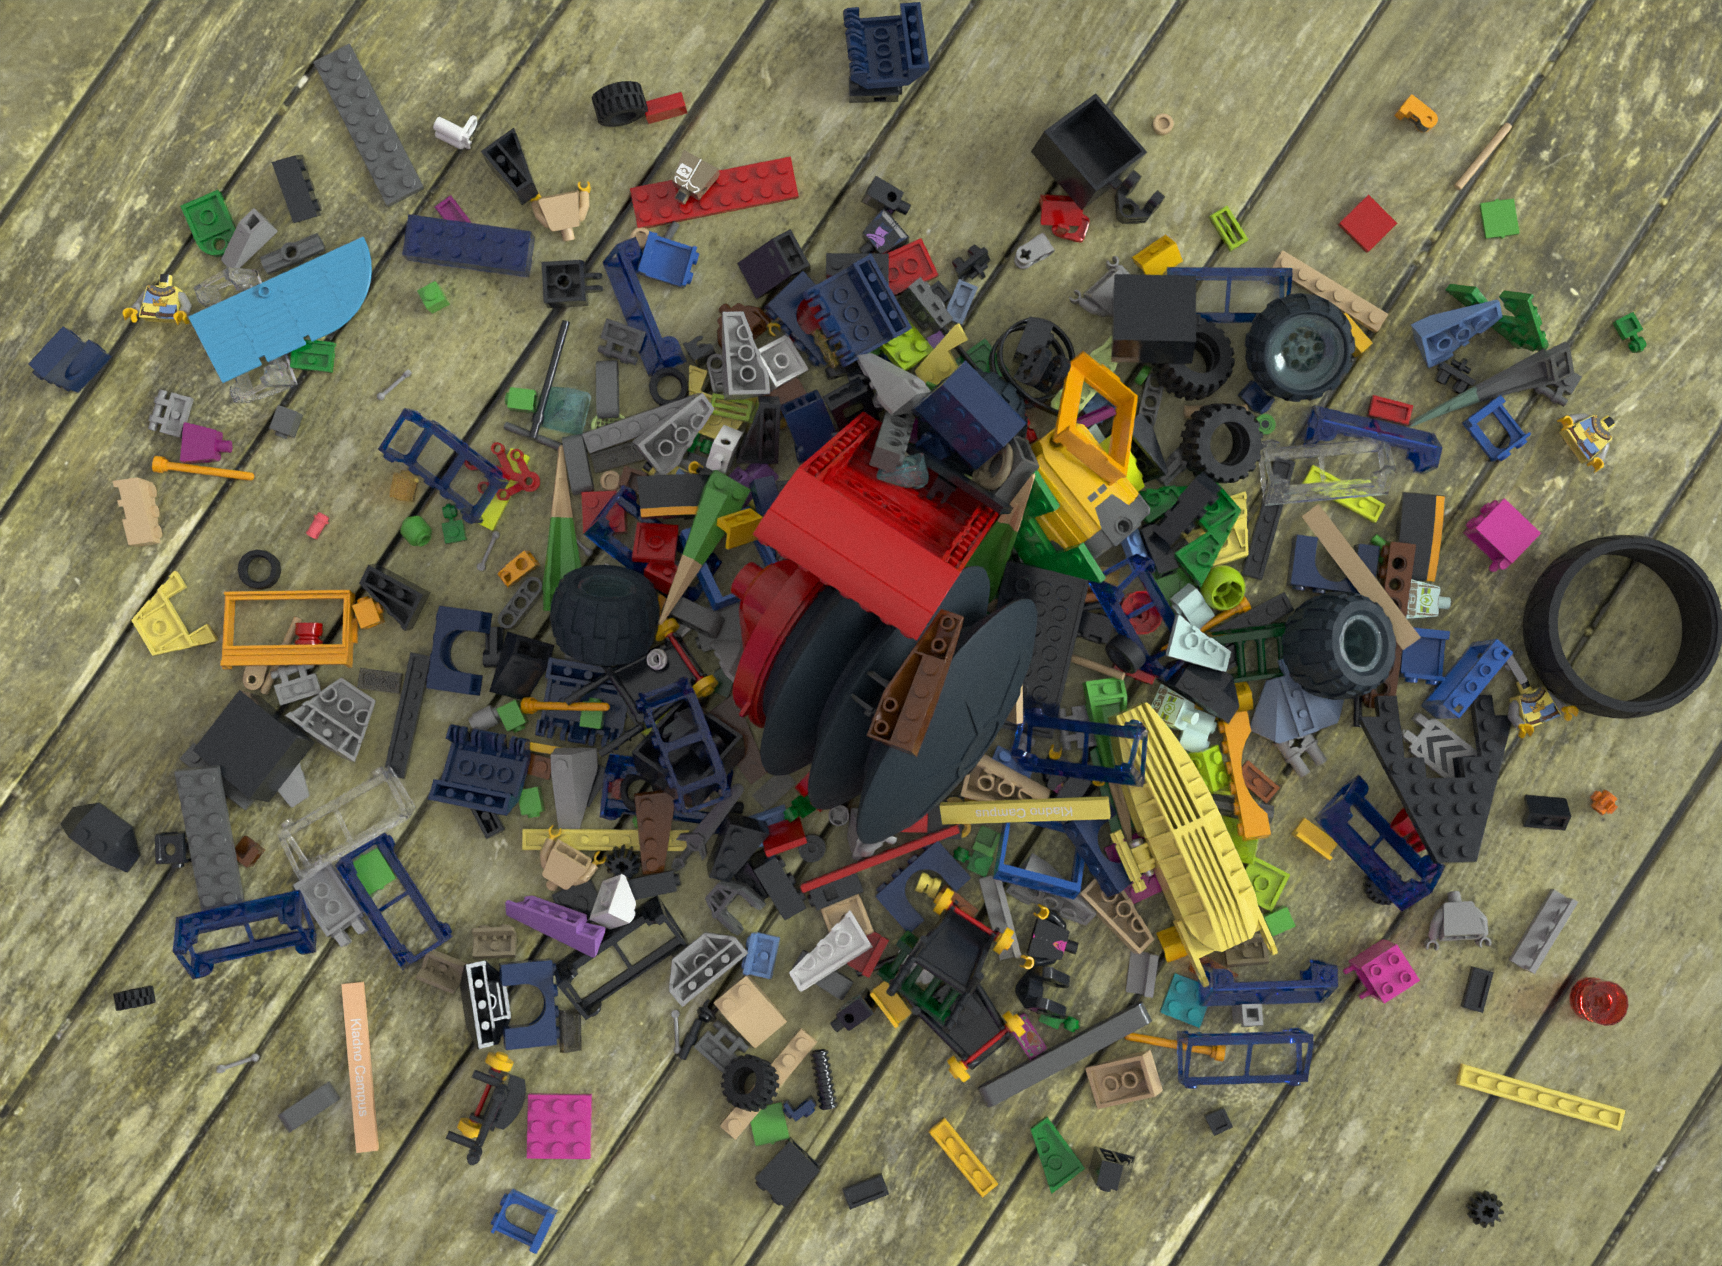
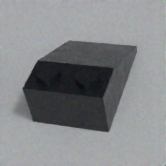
M1141 413L1135 414L1130 451L1137 460L1136 466L1143 475V483H1147L1167 475L1168 469L1153 427ZM1112 427L1104 436L1105 439L1111 435Z

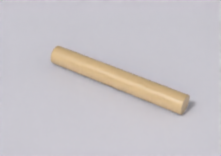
M1072 654V663L1119 680H1123L1125 677V672Z

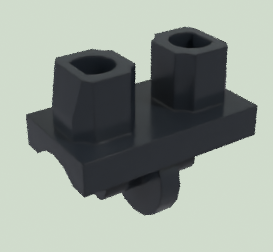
M974 244L967 251L970 257L968 260L964 261L961 257H957L952 261L958 280L966 281L969 277L973 280L977 276L981 280L984 279L986 276L983 271L988 268L987 263L991 260L985 247L981 249Z
M1462 358L1460 362L1455 359L1451 361L1450 364L1456 367V369L1445 362L1439 363L1436 367L1438 372L1434 380L1442 385H1446L1450 377L1455 379L1456 382L1451 390L1457 394L1465 392L1468 387L1473 386L1476 382L1473 378L1462 373L1463 371L1469 374L1471 368L1466 366L1468 360Z

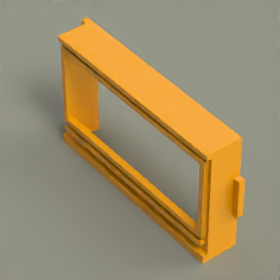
M1082 351L1070 361L1071 368L1064 379L1053 441L1056 443L1060 442L1062 447L1065 446L1067 451L1106 482L1109 481L1108 485L1111 486L1120 478L1127 476L1138 395L1124 385L1120 378L1105 365H1100L1086 352ZM1083 381L1115 406L1116 415H1114L1108 455L1075 429Z
M350 590L224 592L222 660L220 661V666H222L223 670H232V666L345 665L348 668H353V643H358V620L354 618L355 612L352 607L355 604V594ZM344 599L342 644L233 646L235 601Z

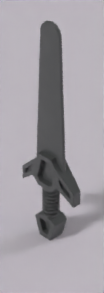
M734 784L693 832L681 833L676 840L686 841L687 847L680 855H676L671 866L672 869L677 872L685 867L687 859L693 851H699L702 861L708 854L706 843L744 791V787L741 784Z

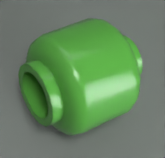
M410 516L402 522L400 533L411 546L421 547L430 541L432 529L421 516Z

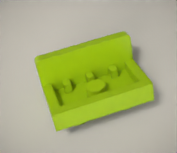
M1211 745L1201 751L1188 753L1210 793L1229 785L1219 745Z

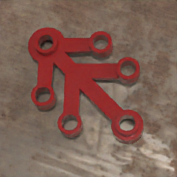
M499 442L492 444L491 451L497 455L502 468L482 461V458L476 454H469L464 460V464L469 470L478 471L482 469L499 475L488 482L482 481L478 484L477 489L482 494H488L492 489L510 480L519 482L508 489L500 488L496 493L499 500L507 501L510 496L522 490L534 492L540 486V477L535 472L529 471L524 460V453L519 449H513L510 452V458L518 464L521 472L519 474L513 471L505 454V447ZM497 445L501 446V450L499 452L495 451V447ZM516 452L520 453V457L518 459L514 458V454ZM472 458L475 459L474 465L469 464V461ZM528 478H532L531 485L526 483ZM484 484L487 485V490L485 492L482 491V486ZM502 491H506L505 498L501 497Z

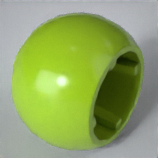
M1225 565L1215 566L1211 568L1202 587H1200V593L1207 605L1212 609L1219 611L1230 610L1242 601L1245 595V581L1240 572L1233 567Z

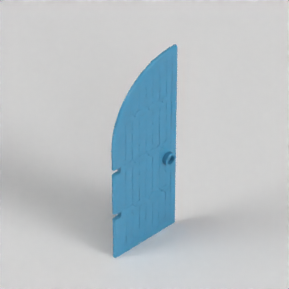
M361 237L188 316L222 383L261 366L262 363L259 358L265 356L267 362H270L306 345L304 337L309 336L313 342L346 324L360 309L370 287L372 264L366 240L364 237Z

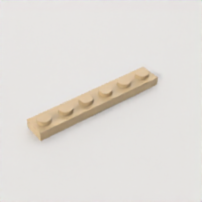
M1283 250L1271 268L1272 271L1310 294H1315L1329 300L1343 314L1346 312L1351 319L1375 333L1379 331L1388 316L1386 312Z
M802 1028L771 1063V1066L777 1070L775 1074L779 1075V1079L776 1080L779 1083V1088L817 1043ZM755 1084L750 1088V1090L746 1094L753 1090ZM734 1107L720 1124V1127L736 1140L759 1111L749 1112Z

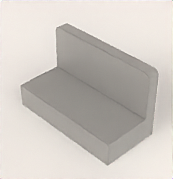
M1132 951L1130 952L1126 992L1142 994L1145 997L1153 998L1159 957L1156 953L1142 952L1141 954H1134Z

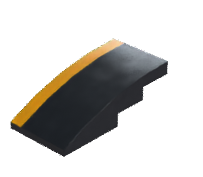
M672 474L637 477L641 519L662 517L663 520L684 518V520L694 519L703 488L710 475Z
M1402 492L1395 529L1397 533L1395 542L1416 544L1412 580L1435 582L1442 537L1444 495ZM1395 558L1393 568L1397 569L1400 566V561L1398 558Z

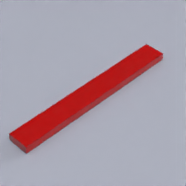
M958 824L948 826L803 882L800 886L802 893L958 834L960 832Z

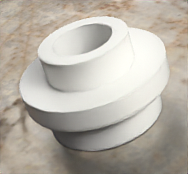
M653 649L647 656V663L655 670L663 669L667 664V655L662 649Z

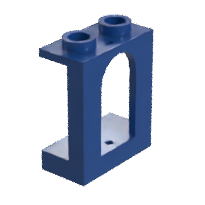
M1502 395L1491 400L1462 422L1491 462L1498 459L1500 461L1506 459L1511 455L1509 452L1511 449L1522 447L1527 443L1526 438L1531 435L1530 432L1525 434L1502 405L1506 402ZM1491 412L1510 436L1509 445L1504 449L1496 448L1477 425L1479 421Z
M512 1189L509 1194H504L499 1204L503 1207L500 1213H495L490 1223L493 1225L491 1233L494 1234L495 1231H499L530 1246L529 1251L537 1254L558 1210ZM519 1204L545 1216L537 1234L535 1235L510 1223L505 1214L508 1206Z

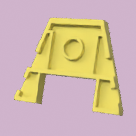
M960 323L949 331L915 370L917 377L923 380L925 384L928 381L938 385L958 367L950 350L968 340Z
M692 365L689 366V396L701 393L708 374L707 370ZM702 392L711 403L712 395ZM758 397L749 398V399H744V400H749V401H753V402H754L753 407H752V411H753V408H754V406H755V403H756ZM716 399V403L748 409L747 405H738L733 402ZM714 407V410L746 417L745 413ZM711 415L698 433L715 440L723 425L739 430L744 422Z
M1246 491L1230 496L1241 509V513L1212 568L1248 556ZM1202 528L1193 529L1189 535L1184 533L1182 538L1189 544L1205 534Z
M177 571L171 573L170 578L165 584L158 588V592L151 600L146 602L131 620L152 656L218 641L209 624L189 634L171 604L169 598L187 588Z

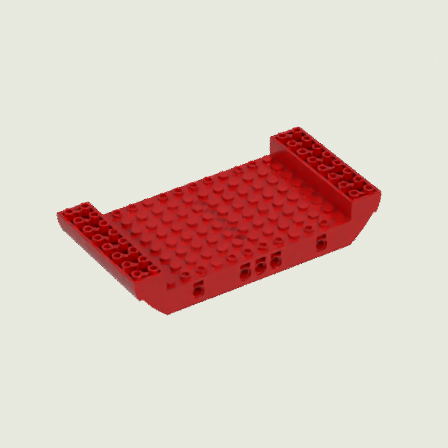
M863 411L798 467L767 510L753 535L757 537L761 544L776 549L781 557L793 560L803 571L813 573L819 577L818 579L823 584L838 589L843 597L855 600L863 610L875 613L882 622L895 626L902 635L917 641L999 514L959 487H957L955 492L952 491L947 501L943 504L940 502L944 494L940 491L936 493L932 500L928 499L926 496L938 473L926 465H923L922 470L913 481H909L897 472L891 473L869 465L882 423Z

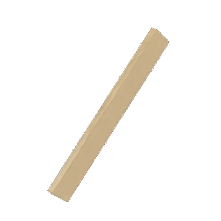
M1318 504L1301 516L1358 592L1365 597H1369L1373 602H1377L1383 608L1384 613L1391 620L1396 642L1402 650H1405L1421 638L1322 507Z

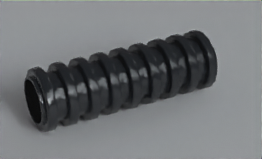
M826 1049L814 1050L810 1053V1057H813L811 1063H814L812 1069L815 1070L813 1075L816 1077L814 1081L817 1083V1096L820 1097L818 1102L821 1103L819 1109L829 1110L838 1106V1103L835 1102L837 1098L834 1095V1083L831 1081L833 1076L830 1075L832 1070L829 1069L831 1063H828L830 1058L827 1054L829 1052Z

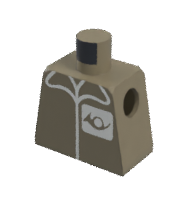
M683 150L672 180L674 187L679 189L674 199L685 205L690 196L700 200L719 177L718 168Z

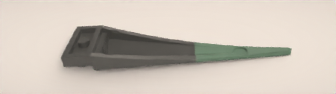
M1565 341L1547 351L1542 349L1411 420L1409 426L1413 427L1443 414L1496 398L1500 395L1503 396L1555 384L1575 374L1570 346Z

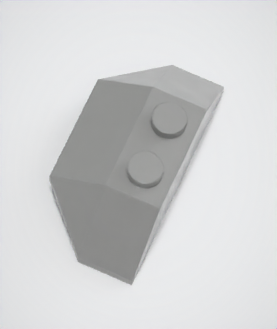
M704 932L672 958L669 992L683 1007L748 954L747 950L735 936Z

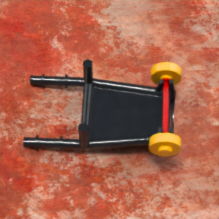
M675 618L665 619L663 624H658L655 639L657 641L665 639L664 643L650 649L647 654L630 663L618 665L614 668L612 666H602L605 673L594 680L590 679L591 682L575 692L573 690L572 694L564 699L568 706L577 700L579 702L580 698L594 689L598 690L597 687L610 680L639 723L628 731L624 730L622 735L610 743L606 742L605 746L597 750L601 757L610 752L614 753V749L628 740L631 742V738L647 729L690 692H692L695 698L706 697L717 686L718 681L714 675L708 676L704 673L684 643L682 636L676 633L680 625ZM653 649H662L666 653L667 664L663 669L655 670L648 665L647 656Z
M949 888L946 889L944 894L939 892L933 901L936 904L933 912L938 915L944 909L947 912L926 936L922 935L904 964L899 966V972L895 978L890 980L886 991L889 996H894L896 991L901 989V983L906 976L910 975V969L916 963L960 992L962 995L958 1001L954 1002L952 1012L944 1019L945 1024L942 1030L945 1033H950L951 1029L956 1027L958 1017L961 1012L966 1010L965 1005L983 980L984 974L981 970L992 942H996L993 951L1000 955L1004 949L1008 951L1014 941L1011 938L1014 931L1007 927L1003 933L999 932L1000 928L998 927L993 931L957 908L956 906L959 902L957 900L954 902L950 900L954 892Z
M981 983L975 989L972 996L983 1008V1011L977 1016L975 1015L966 1024H962L957 1019V1025L951 1029L950 1033L943 1032L942 1024L935 1021L929 1014L900 993L902 995L901 999L904 998L912 1008V1013L918 1015L962 1059L959 1061L953 1055L947 1060L950 1065L949 1072L955 1079L959 1077L962 1082H966L971 1078L966 1070L968 1068L971 1070L975 1069L1013 1038V1031L1018 1037L1026 1033L1022 1027L1025 1023L1017 1013L1013 1016L1009 1010L1002 1015L1007 1022L1005 1024ZM937 989L932 994V997L942 1004L943 1000L937 994L939 990Z
M503 1052L488 1053L485 1062L492 1066L488 1071L491 1075L478 1070L473 1072L471 1078L484 1082L487 1085L475 1113L471 1112L469 1118H460L457 1128L464 1136L448 1131L445 1138L470 1148L467 1162L472 1166L480 1161L483 1152L482 1147L489 1130L494 1132L495 1127L502 1130L508 1127L518 1116L525 1100V1079L508 1073L511 1071L514 1062ZM494 1086L495 1089L484 1115H480L490 1089Z

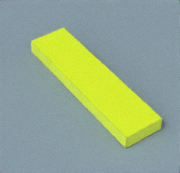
M510 448L507 458L513 471L521 474L517 462L510 458V452L513 450V448ZM516 452L514 454V458L518 459L520 457V453ZM524 454L526 464H528L530 457ZM510 480L492 489L487 494L474 522L494 531L510 498L507 501L499 500L496 493L500 488L508 489L518 482ZM506 491L501 492L502 498L506 497Z
M1314 465L1310 467L1302 482L1303 485L1373 523L1377 522L1386 505Z

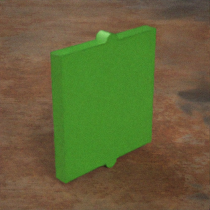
M1514 198L1506 200L1496 199L1492 202L1479 204L1485 239L1497 237L1503 239L1505 236L1520 234Z
M378 847L366 855H360L358 860L348 865L366 897L379 889H384L385 885L396 879L395 874Z
M782 1102L766 1105L767 1108L761 1109L750 1122L756 1146L768 1143L773 1145L777 1141L790 1139Z

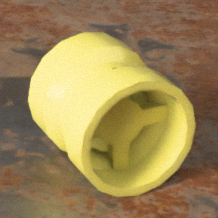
M922 872L915 891L927 893L928 897L934 899L942 879L937 877L931 878L927 873Z

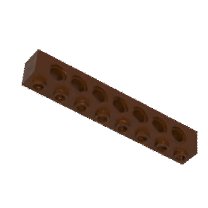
M1386 541L1381 549L1383 565L1379 567L1378 577L1381 578L1380 585L1403 615L1407 617L1416 544ZM1394 558H1398L1400 561V566L1397 569H1394L1392 566ZM1393 578L1397 581V587L1394 590L1389 587V582ZM1397 642L1394 666L1391 667L1389 676L1383 683L1384 688L1380 693L1373 689L1371 690L1372 692L1362 695V702H1364L1365 707L1375 709L1374 697L1396 696L1402 648Z

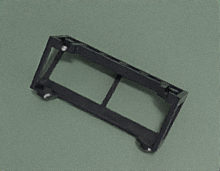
M654 896L634 910L635 916L629 924L613 929H605L597 955L613 945L628 969L585 998H580L571 982L578 975L577 969L592 960L593 957L574 950L556 962L554 973L557 986L585 1020L596 1016L600 1012L603 1000L668 956L675 957L689 945L687 938L658 896ZM665 922L675 937L631 965L617 942L645 923L651 926L653 924L661 925Z

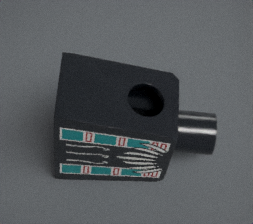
M864 988L839 1008L836 1013L837 1017L830 1022L836 1032H839L844 1027L847 1031H850L875 1013L878 1005L871 997L868 988Z

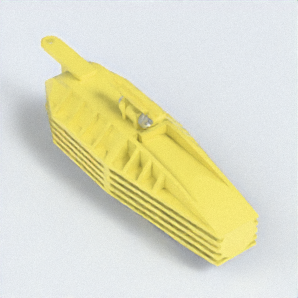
M1147 702L1136 704L1109 716L1108 723L1112 751L1122 793L1137 835L1145 837L1144 839L1138 838L1131 841L1129 848L1127 842L1123 840L1124 835L1121 829L1109 834L1112 842L1116 843V851L1129 880L1133 881L1132 887L1135 893L1144 891L1147 888L1144 880L1140 879L1142 877L1140 873L1145 872L1146 877L1155 873L1176 919L1173 923L1203 987L1209 986V981L1199 958L1214 951L1223 952L1253 938L1254 933L1260 931L1269 952L1272 955L1278 954L1275 942L1258 907L1257 897L1218 808L1197 768L1180 742Z

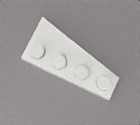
M851 911L789 972L800 992L872 948L871 943Z

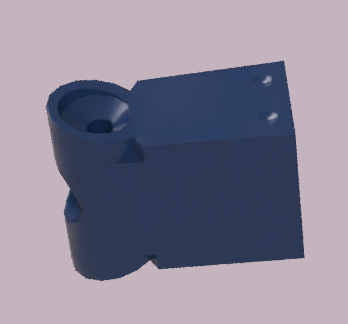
M817 389L781 405V412L794 440L795 454L799 465L803 464L838 434Z

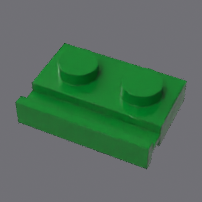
M304 339L306 345L291 352V369L333 373L336 343L318 340L312 342L309 339Z

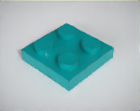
M1174 972L1159 1012L1200 1028L1214 988L1210 986L1203 987L1200 982Z

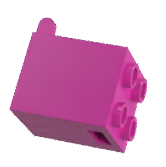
M1505 498L1498 501L1493 500L1491 503L1487 502L1479 510L1481 514L1477 518L1473 517L1466 523L1465 526L1467 528L1463 532L1493 561L1489 565L1490 572L1506 569L1541 534Z
M1385 939L1380 940L1349 960L1350 965L1343 969L1344 974L1354 970L1366 988L1365 991L1358 995L1360 999L1370 995L1384 1004L1420 981L1398 945Z

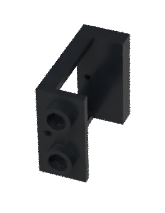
M860 377L823 396L839 432L863 411L874 419L880 420L871 396ZM861 401L863 409L845 418L842 410Z

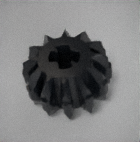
M624 844L621 846V849L615 845L613 850L607 853V859L605 860L607 873H613V877L622 874L631 879L633 874L639 872V866L641 865L639 853L633 852L632 846L626 849Z
M1484 1190L1482 1194L1475 1191V1199L1471 1196L1469 1197L1472 1203L1466 1205V1208L1470 1210L1467 1215L1469 1218H1473L1472 1222L1475 1225L1480 1224L1482 1228H1486L1488 1224L1494 1227L1495 1220L1501 1222L1498 1215L1504 1214V1211L1500 1209L1503 1203L1497 1200V1195L1494 1193L1490 1194L1487 1190Z

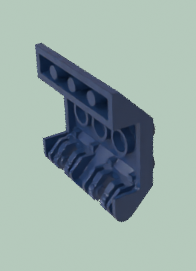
M920 2L900 3V15L860 18L859 7L843 10L844 26L848 28L845 30L848 59L852 61L849 63L852 81L866 89L908 86L929 71L930 67Z
M872 254L802 292L806 301L811 298L813 299V301L808 303L810 308L819 305L821 311L817 312L814 316L816 320L823 317V320L818 323L826 338L833 335L834 338L829 341L830 345L838 342L841 344L842 348L837 350L835 354L837 357L842 354L844 355L843 358L839 359L843 368L858 360L857 355L868 354L912 329Z
M966 360L926 398L923 397L911 409L917 417L920 416L922 422H927L930 425L929 429L932 432L935 431V435L947 447H950L953 453L957 452L960 455L959 459L965 462V466L970 471L977 470L1000 451L1026 424Z
M549 657L545 678H548L544 702H565L564 699L571 695L573 690L574 692L591 682L590 679H596L605 671L601 666ZM608 680L597 687L598 690L594 689L580 698L579 701L589 702V698L602 699L601 703H608L610 705L609 710L605 712L603 729L579 726L581 711L542 710L541 719L537 720L535 736L545 737L548 729L547 738L552 739L556 727H561V741H565L568 735V742L586 745L589 737L588 745L594 746L597 734L603 735L601 740L602 748L606 745V742H609V739L611 742L624 733L627 705L612 682Z
M450 724L445 739L452 743L441 780L433 779L428 800L507 816L521 797L531 761L530 740L512 736L508 749L506 734L474 728L471 733L470 742L467 727Z

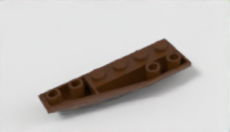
M943 609L939 611L884 690L867 733L868 737L917 757L940 697L964 616Z

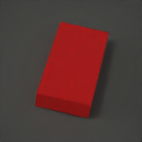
M1373 395L1371 396L1367 416L1408 426L1413 405Z

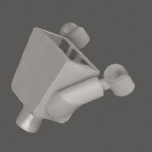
M1117 256L1112 258L1115 264H1110L1108 260L1106 261V268L1109 271L1083 294L1084 298L1081 297L1080 291L1074 290V293L1079 297L1076 300L1069 297L1072 304H1079L1080 307L1089 313L1100 317H1112L1114 275L1129 274L1122 265H1118L1119 258Z
M851 808L847 840L854 860L860 861L864 857L872 856L876 849L883 846L884 842L894 844L897 841V838L891 836L875 844L862 843L856 832L858 808Z
M1459 891L1448 892L1449 902L1443 903L1435 911L1430 922L1428 933L1430 938L1425 940V948L1428 950L1429 944L1435 943L1434 950L1437 951L1439 944L1436 939L1438 938L1439 942L1475 939V944L1482 948V941L1485 940V945L1490 946L1492 942L1487 937V917L1478 907H1475L1472 901L1462 902Z

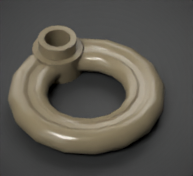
M1007 443L1000 451L975 470L972 480L988 491L1000 487L1008 478L1012 469L1014 453L1011 445ZM1001 454V468L992 477L989 471L990 464L995 456Z

